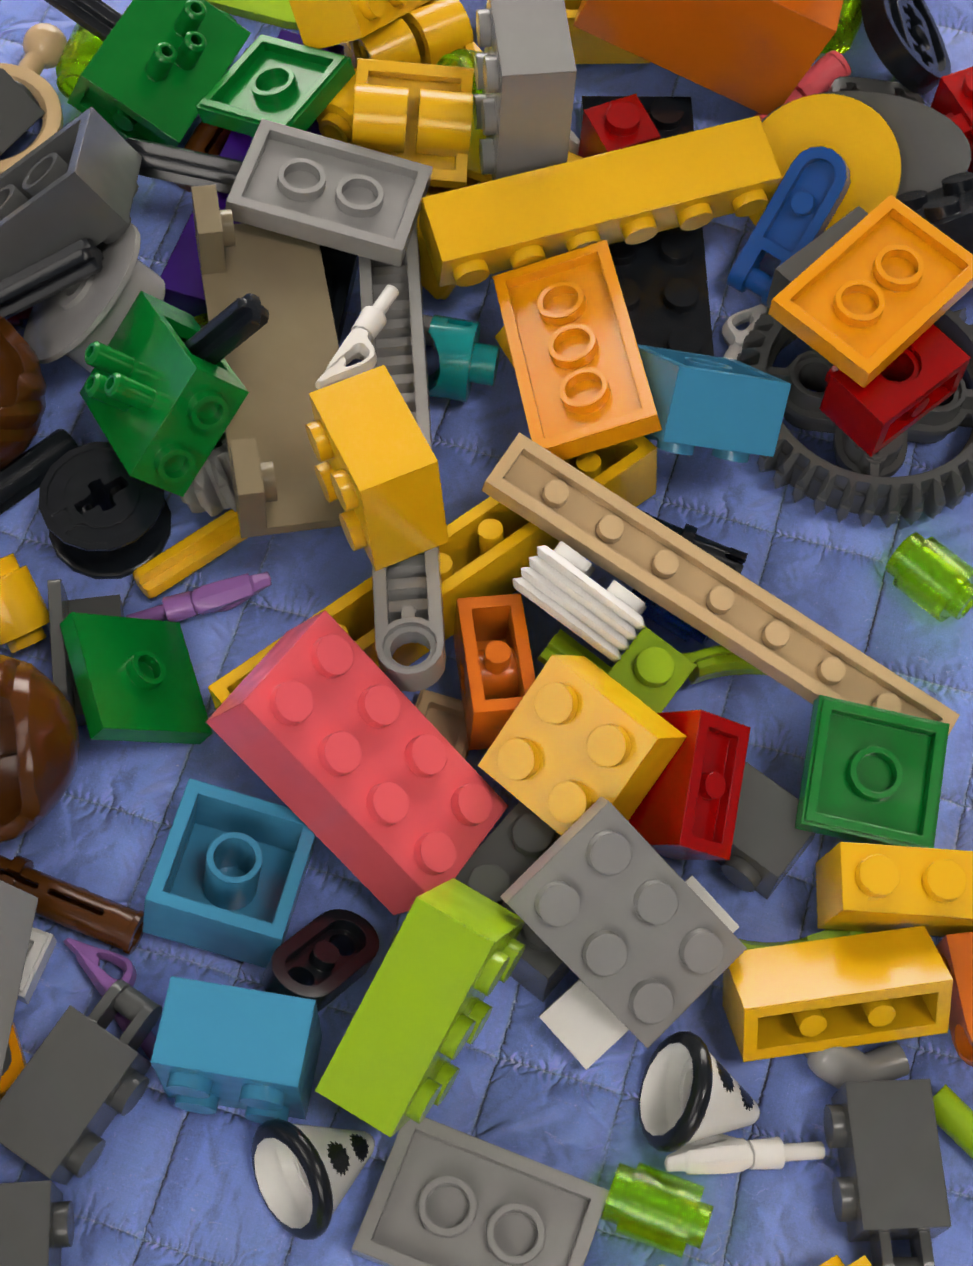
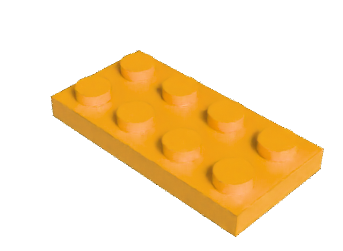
M607 239L493 276L532 441L562 460H567L662 430Z

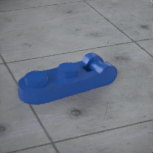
M823 146L810 147L795 158L732 266L727 277V285L741 293L747 289L761 297L762 305L769 308L767 298L773 276L759 269L760 263L765 254L768 253L781 260L779 264L781 265L826 230L847 194L850 185V170L845 160L833 149Z

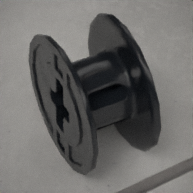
M91 442L69 450L50 466L40 484L39 510L49 529L50 541L57 557L76 573L94 579H121L129 576L138 567L161 554L171 535V511L164 498V489L131 477L109 442Z

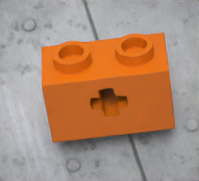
M521 593L457 598L453 641L469 750L490 748L536 679Z

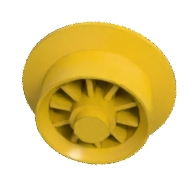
M838 94L809 95L781 106L762 122L782 176L779 184L795 158L810 147L823 146L833 149L845 160L850 170V185L847 194L826 230L858 206L869 214L888 196L893 195L896 198L902 173L900 150L887 122L879 113L865 103ZM766 207L760 212L749 216L755 226Z

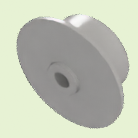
M130 223L125 233L111 244L101 242L96 246L101 250L104 257L101 272L33 306L23 338L35 351L40 364L56 361L66 355L91 373L94 367L87 365L85 362L84 354L86 348L94 341H99L108 346L140 291L164 301V280L138 259L141 238L139 230L135 225Z

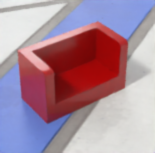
M704 710L657 713L687 736V738L629 819V823L661 856L679 860L730 861L751 727Z

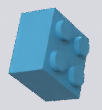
M637 344L662 427L661 431L645 435V437L657 440V448L680 455H693L695 446L712 448L713 456L738 463H748L750 454L774 457L791 383L734 359Z
M189 778L145 897L143 932L266 968L274 951L285 941L313 853L316 835L286 806Z
M171 976L150 1063L167 1096L175 1098L174 1105L182 1110L199 1114H216L218 1105L244 1109L246 1110V1119L260 1124L272 1119L288 1121V1117L306 1120L322 1041L316 1000Z

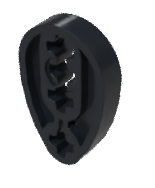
M861 0V14L867 37L884 66L904 87L913 93L925 95L939 84L942 76L951 73V64L943 39L924 0Z

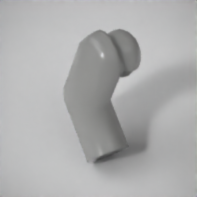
M897 1042L889 1043L865 1053L854 1046H839L823 1051L804 1053L808 1059L807 1063L810 1070L817 1077L837 1089L845 1082L896 1080L908 1075L910 1072L907 1057Z

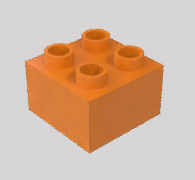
M581 0L573 26L762 115H768L786 102L836 33L844 0Z

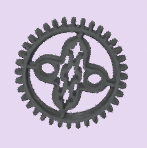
M966 308L954 312L949 309L934 323L937 328L971 357L956 392L872 457L863 451L819 409L827 387L825 376L833 364L814 350L798 355L786 368L772 367L781 350L798 337L769 314H761L760 318L755 322L753 330H750L749 335L745 337L742 352L738 354L737 361L791 383L783 417L796 428L834 433L833 448L837 466L807 449L782 422L774 457L759 455L757 461L759 473L775 470L773 478L775 489L788 484L793 486L792 496L794 503L807 496L815 500V514L829 506L837 509L838 522H841L848 516L849 512L859 515L862 527L870 523L874 515H879L886 528L896 522L899 514L911 526L915 521L919 520L922 512L934 519L937 514L941 513L944 506L953 510L956 505L961 503L964 495L970 497L973 493V324L967 325L965 323L967 319ZM959 426L972 428L964 448L951 461L920 474L891 477L904 463L907 442L921 444L936 443L943 440Z

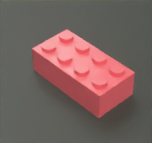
M326 610L287 631L206 721L219 737L393 916L408 912L417 896L455 878L508 808L507 803Z

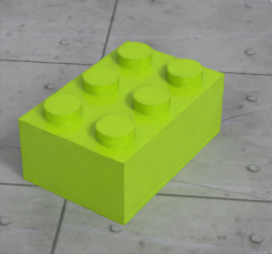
M455 878L417 896L315 1091L390 1138L410 1119L420 1124L433 1104L439 1106L459 1073L460 1068L450 1063L451 1060L458 1056L466 1042L471 1045L476 1040L488 1020L493 1007L483 1002L486 996L490 995L499 980L503 983L506 982L519 962L526 945L516 939L525 922L517 914Z

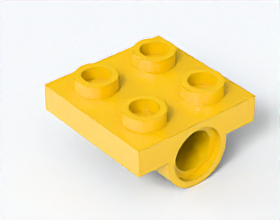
M431 0L363 38L340 44L344 46V56L351 58L354 69H357V58L474 68L475 53H482V50L474 43L469 17L459 0ZM475 71L473 73V81L475 80Z
M357 58L352 144L432 166L429 186L447 188L466 187L473 114L472 88L474 68Z

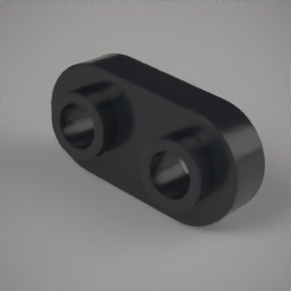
M333 909L322 913L274 951L263 974L265 992L316 1000L319 1012L367 972L379 950L377 932L365 918L354 912Z

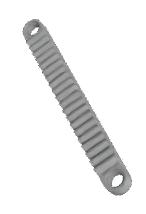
M416 222L401 267L359 256L360 298L362 311L366 306H373L386 285H393L399 291V295L385 314L387 324L372 342L377 355V363L374 368L385 365L433 451L418 225ZM439 546L378 571H375L372 566L375 647L379 668L401 691L416 692L427 689L438 682L445 671V625ZM411 642L420 643L430 650L426 660L413 666L401 665L393 659V654L397 648Z

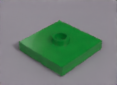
M260 34L199 102L196 109L203 123L254 137L261 119L306 131L352 78L355 70L351 58L348 56Z
M71 612L60 623L91 740L201 744L213 734L211 727L206 723L208 720L207 712L180 622Z
M819 695L813 702L795 829L858 843L934 848L949 724Z

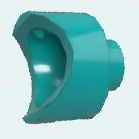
M434 315L428 332L434 340L439 355L440 367L428 376L429 396L467 402L472 383L494 386L500 346L479 343L480 322Z

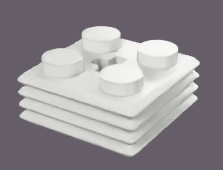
M560 541L554 550L546 545L536 546L538 556L528 557L530 567L521 568L522 577L513 578L514 588L614 663L621 660L622 653L629 649V645L634 639H637V633L645 629V621L641 614L647 608L645 606L646 603L615 580L612 581L606 590L589 578L595 570L592 563L564 542Z

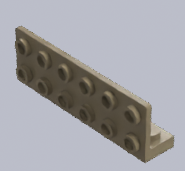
M216 184L191 187L195 237L208 323L237 298H242L247 293L258 296L261 305L269 311L268 323L224 358L249 391L225 430L241 538L341 526L339 514L345 511L339 500L329 503L320 487L315 466L321 463L313 451L305 424L315 421L309 393L319 390L315 387V383L325 372L328 364L339 349L320 245L244 223L234 224L232 210H220Z

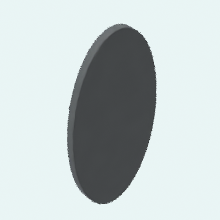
M870 91L819 93L844 95L859 100L873 108L887 122L896 138L901 156L902 173L897 196L918 190H923L927 193L942 187L941 181L944 178L967 172L971 162V148L967 137L952 120L937 110L911 99ZM769 113L761 122H763L771 113Z

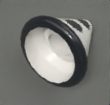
M690 1031L674 1033L660 1043L652 1054L641 1082L638 1111L642 1133L648 1143L658 1151L672 1152L680 1149L685 1144L751 1126L759 1119L760 1109L758 1104L709 1052L706 1044L698 1035Z
M281 1119L266 1120L260 1125L252 1141V1166L260 1194L277 1222L291 1235L303 1240H313L325 1233L333 1213L371 1157L375 1147L374 1138L365 1131L294 1124Z

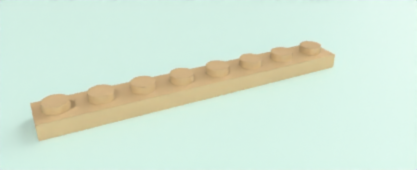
M520 432L484 482L482 488L484 493L555 539L564 542L586 559L811 704L819 695L948 723V736L960 716L952 709Z

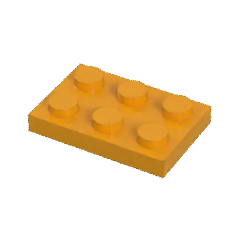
M890 195L772 299L768 314L861 387L865 388L973 288V254L893 195Z

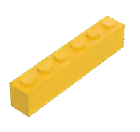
M758 115L422 197L419 226L439 287L454 283L459 287H468L483 282L490 274L516 269L606 239L608 245L625 241L629 245H635L650 240L661 231L680 227L683 231H691L707 225L713 218L733 213L737 217H747L756 214L769 204L782 176Z

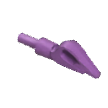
M268 572L255 575L247 573L198 587L193 591L163 597L162 605L126 615V617L161 621L168 619V621L180 622L199 614L204 615L228 611L270 586L271 576Z
M69 937L63 941L76 955L78 963L101 997L118 979L112 978L99 967L100 960L119 967L123 971L121 979L132 987L134 986L137 977L136 969L128 958L110 950L100 949ZM117 1013L114 1017L124 1033L131 1021L120 1013ZM150 1031L140 1045L150 1061L156 1041V1036L152 1031Z

